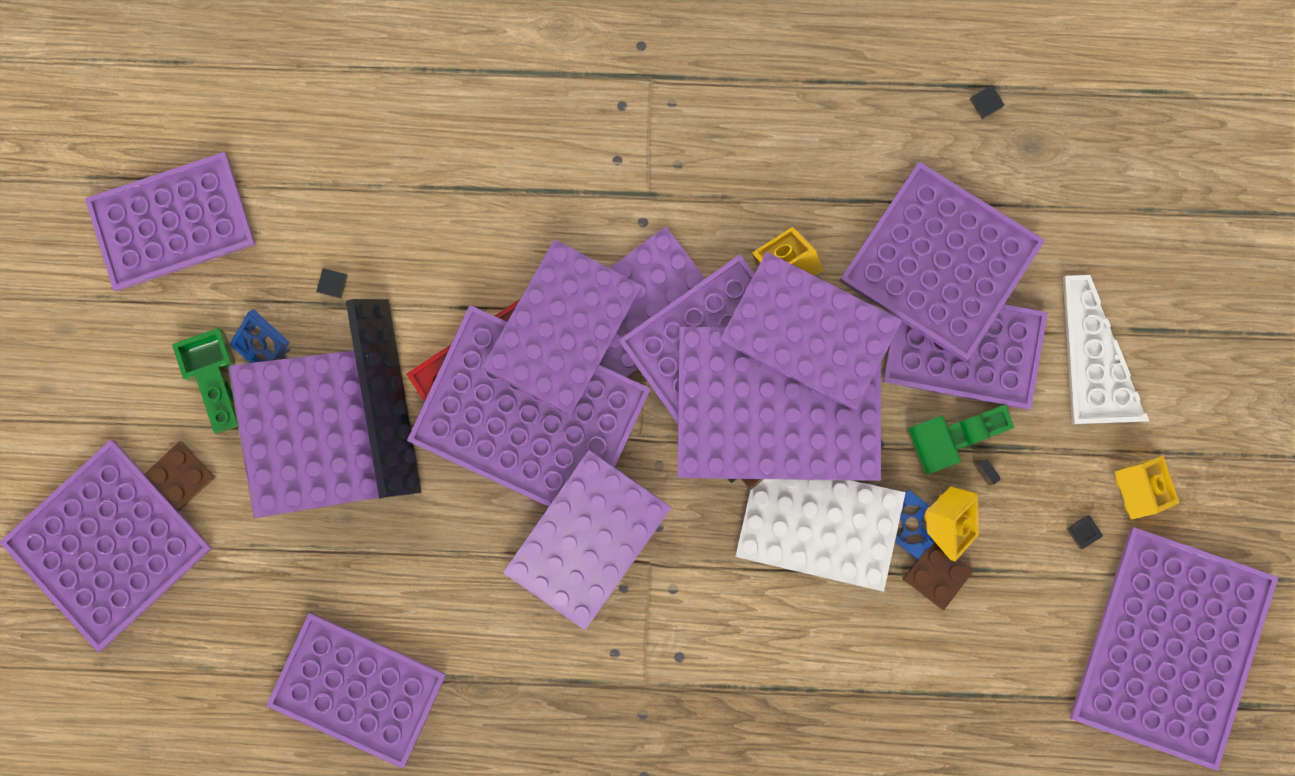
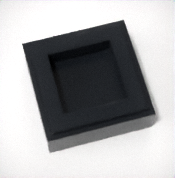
M993 85L970 98L982 119L1005 106Z
M323 268L316 292L342 299L348 275Z
M988 459L980 460L974 465L988 485H994L1001 480Z
M1090 515L1084 516L1066 528L1082 550L1103 537Z

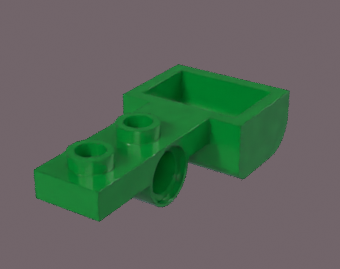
M216 328L172 344L182 378L187 381L195 378L197 380L214 434L238 427L236 411L233 405V393L222 369L236 364L225 332L220 328Z
M1005 404L950 426H947L944 416L941 415L906 430L923 473L928 475L962 462L957 451L958 449L1015 427Z

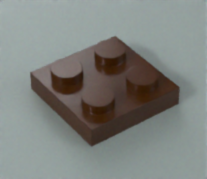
M179 441L144 474L173 507L179 511L215 478L209 469L182 441Z
M933 541V545L926 549L919 560H916L902 580L944 611L974 570L959 559L956 561L950 560L936 542Z

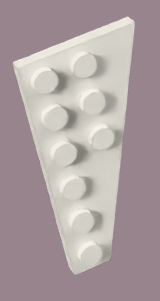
M1064 276L1063 289L1072 425L1148 422V416L1144 413L1141 406L1138 391H1135L1130 378L1131 374L1118 342L1113 337L1110 329L1111 325L1102 310L1101 300L1091 276Z

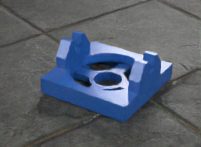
M255 309L247 313L230 343L249 363L285 359L287 357L286 354L291 350L288 347L290 342ZM256 326L261 329L260 333L253 335L251 332ZM267 336L274 343V353L267 348L265 341ZM254 338L260 341L262 345L261 350L255 348L253 344ZM263 354L268 360L260 359L256 355Z
M906 490L902 510L908 506H918L920 508L915 515L907 516L901 511L900 520L902 521L903 531L899 536L896 534L895 543L919 560L926 549L934 543L927 530L922 527L923 523L921 520L927 508L931 506L910 490ZM910 517H914L919 521V528L914 532L908 531L905 526L906 520ZM918 533L925 539L918 543L905 542L910 534Z

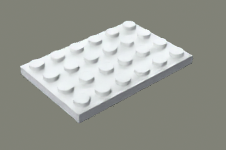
M764 479L750 491L736 557L884 592L905 492L852 480Z

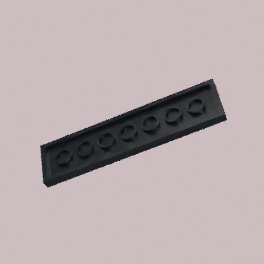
M389 299L347 300L346 307L379 499L422 493L414 444L407 441L411 433Z

